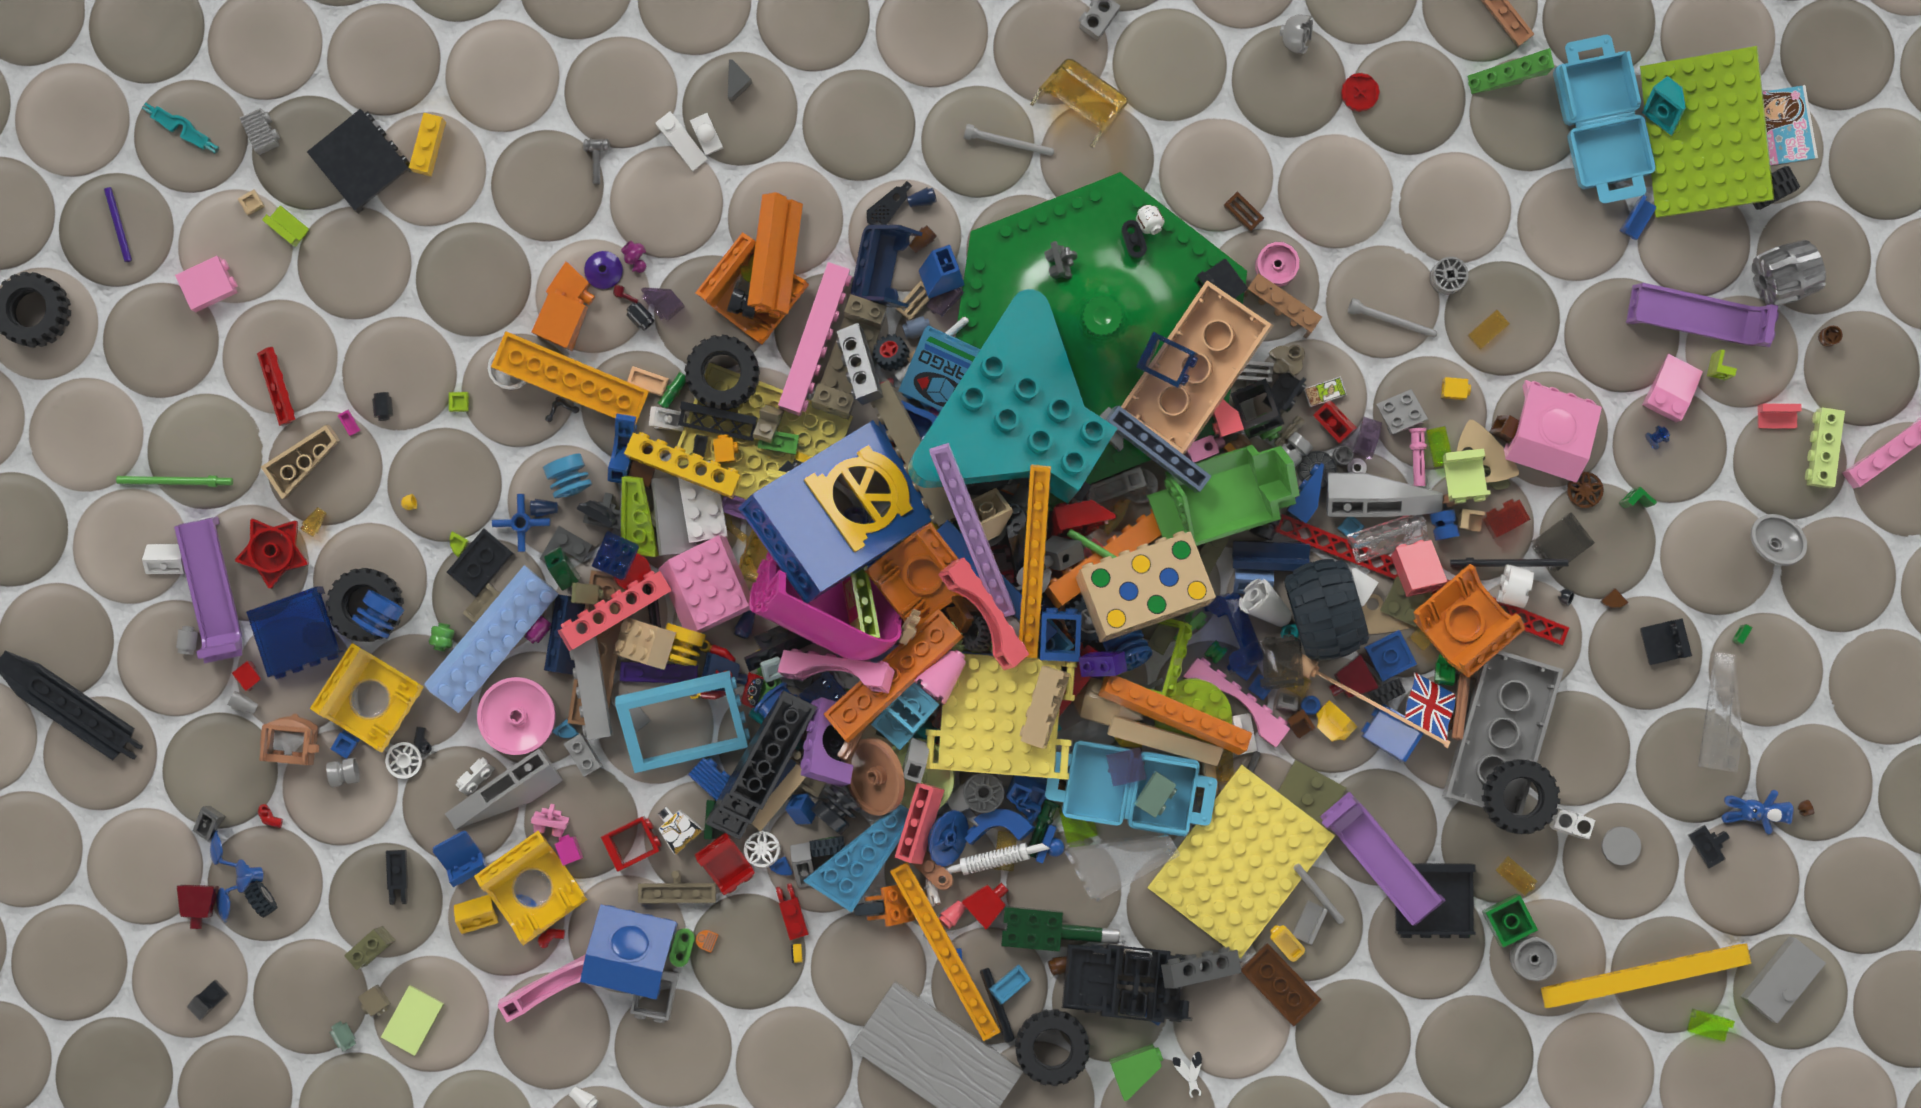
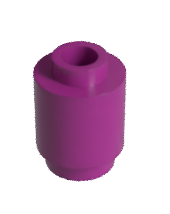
M540 616L524 637L532 644L535 641L539 643L550 630L551 623L543 616Z

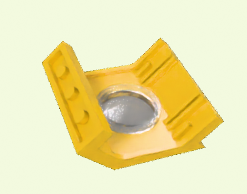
M351 643L310 709L382 753L389 745L394 733L399 729L405 716L410 712L412 705L420 696L424 686L354 643Z
M539 830L474 876L480 888L487 892L506 918L523 946L587 901L581 887L566 866L562 865L559 856ZM531 899L535 901L536 905H531Z

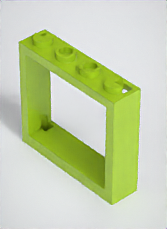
M1168 619L1156 624L1179 629L1162 692L1150 690L1172 699L1177 690V679L1182 672L1181 664L1187 654L1186 646L1192 636V626L1186 622Z

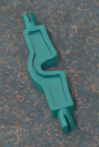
M147 102L144 105L148 108L142 106V110L150 113L152 119L159 122L170 132H174L180 125H183V130L180 134L182 139L203 150L207 148L214 154L217 151L213 148L219 150V146L211 143L209 137L197 131L188 119L179 115H171L158 106L154 108Z

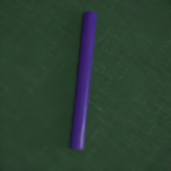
M111 187L104 189L123 259L124 262H130L132 258Z

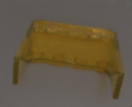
M1066 59L1039 87L1030 102V105L1034 106L1044 94H1051L1063 101L1068 107L1076 110L1082 117L1096 124L1100 130L1090 147L1094 148L1128 104V99L1120 91L1075 60Z

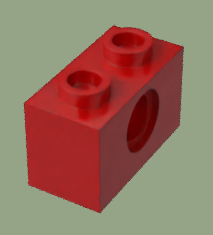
M1331 400L1326 402L1313 415L1339 443L1347 439L1357 429Z

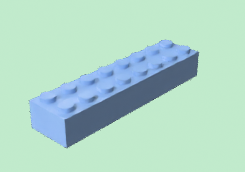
M524 565L424 685L433 695L459 713L559 593Z

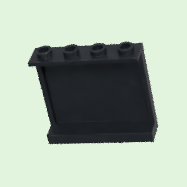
M361 108L307 151L318 167L358 214L364 210L363 206L407 170L409 172L412 171L409 168L410 162L404 155L400 157L396 152L399 148L392 140L390 142L387 141L385 138L386 132L380 125L376 127L373 124L375 120L368 111L364 113Z
M1412 863L1437 894H1441L1446 901L1414 926L1411 925L1395 905V933L1400 935V938H1412V935H1420V938H1431V935H1439V938H1451V935H1459V938H1470V935H1476L1474 931L1473 872H1476V864Z

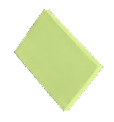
M409 985L381 1038L415 1056L444 1003Z

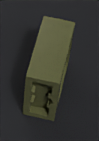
M384 926L373 929L344 956L356 970H359L370 964L395 939Z

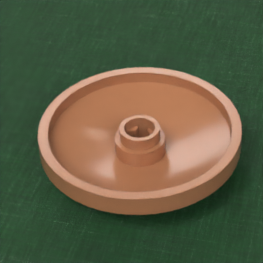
M877 738L859 740L850 757L845 762L853 765L851 784L848 785V788L859 806L866 812L878 816L888 814L900 805L904 795L905 780L901 763L892 748L884 741Z

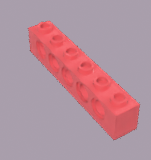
M652 570L643 576V581L638 583L635 580L628 584V590L624 592L618 590L610 595L611 600L605 602L603 599L594 605V610L588 612L586 609L579 613L577 620L572 622L569 619L562 623V629L558 630V633L568 650L575 649L671 592L672 590L660 571L654 573ZM643 585H648L651 588L649 595L643 592ZM628 594L634 597L635 601L633 604L627 603L626 596ZM611 604H615L618 607L617 614L610 612L609 607ZM594 614L601 616L602 621L600 624H596L593 621ZM577 624L584 625L585 632L583 634L577 632Z

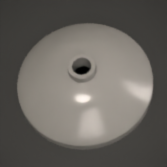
M1777 514L1764 515L1758 518L1751 528L1752 544L1756 551L1767 561L1776 565L1789 566L1796 564L1804 557L1807 550L1806 537L1801 528L1789 518Z

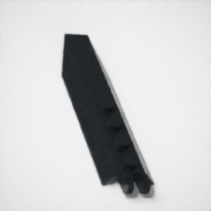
M6 650L0 657V675L19 698L112 761L121 752L135 760L137 757L135 753L125 748L128 742L137 749L143 748L140 742L131 738L135 730L134 727L41 664Z

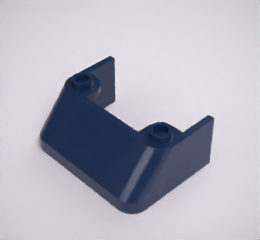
M902 225L866 226L861 237L851 294L887 307L908 308L907 303L898 301L897 290L891 288L897 252L904 251L909 246L910 236H922L923 232Z

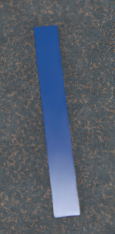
M947 520L937 529V532L958 559L965 558L970 563L973 572L980 578L963 534ZM1001 574L1015 608L1014 616L1020 621L1022 594ZM1041 614V620H1040V634H1039V641H1040V642H1041L1042 614ZM1048 620L1046 642L1058 632Z

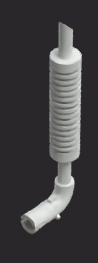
M1025 842L1020 845L1017 844L1016 847L1015 845L1008 848L1005 847V850L1001 848V850L997 849V851H990V853L975 855V857L973 855L961 858L960 864L945 867V869L950 874L962 871L963 875L984 871L985 868L986 870L993 867L996 868V865L1000 867V865H1008L1011 862L1030 859V854L1050 848L1042 843L1028 847ZM926 878V887L924 889L927 891L928 900L932 906H935V903L937 905L941 904L938 888Z

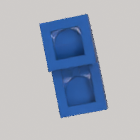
M343 729L330 749L348 759L361 739Z

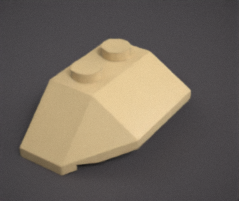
M1092 677L1075 697V701H1073L1081 718L1110 726L1113 715L1133 721L1142 720L1144 717L1143 714L1098 696L1103 681Z

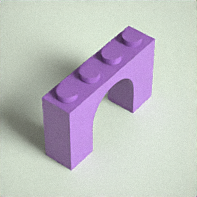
M821 697L813 700L811 703L817 706V709L806 727L807 737L803 745L804 756L800 764L801 776L843 787L851 784L853 765L831 758L823 747V733L828 726H833L823 714L836 702Z

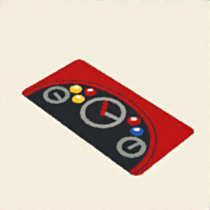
M752 672L748 673L747 683L745 684L741 699L743 705L750 708L756 707L764 677Z

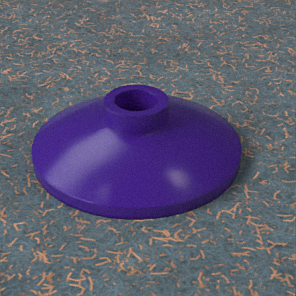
M599 251L588 258L585 263L584 273L587 281L592 286L598 289H609L620 281L623 267L615 254L608 251ZM605 266L606 270L605 272H600L599 268Z

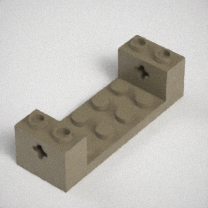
M850 294L840 330L858 323L865 332L872 356L873 347L876 345L887 315V306ZM835 341L821 383H818L814 393L812 407L849 420L856 400H854L851 394V389H853L852 383H849L846 372H848L847 366H844L841 359L843 355L842 349H839ZM861 362L857 363L855 367L860 366Z

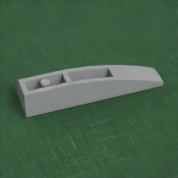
M1327 473L1326 512L1329 517H1392L1442 512V492L1368 473Z
M540 748L445 813L455 830L528 804L562 782L563 779L544 750Z

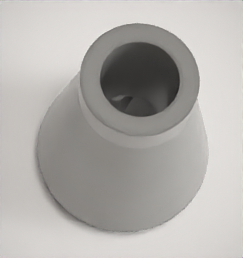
M234 691L227 704L231 706V709L254 714L258 707L257 703L240 691L239 693Z

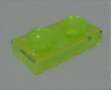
M1446 426L1426 430V436L1434 468L1444 466L1443 455L1451 452Z

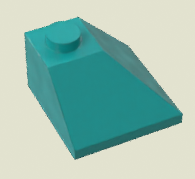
M1667 76L1653 87L1642 111V114L1670 135L1674 134L1686 108L1683 88Z

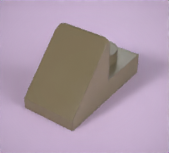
M769 405L760 409L759 421L753 432V438L772 443L784 410Z

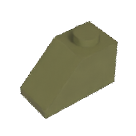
M572 584V603L595 605L604 598V590H601L600 585Z

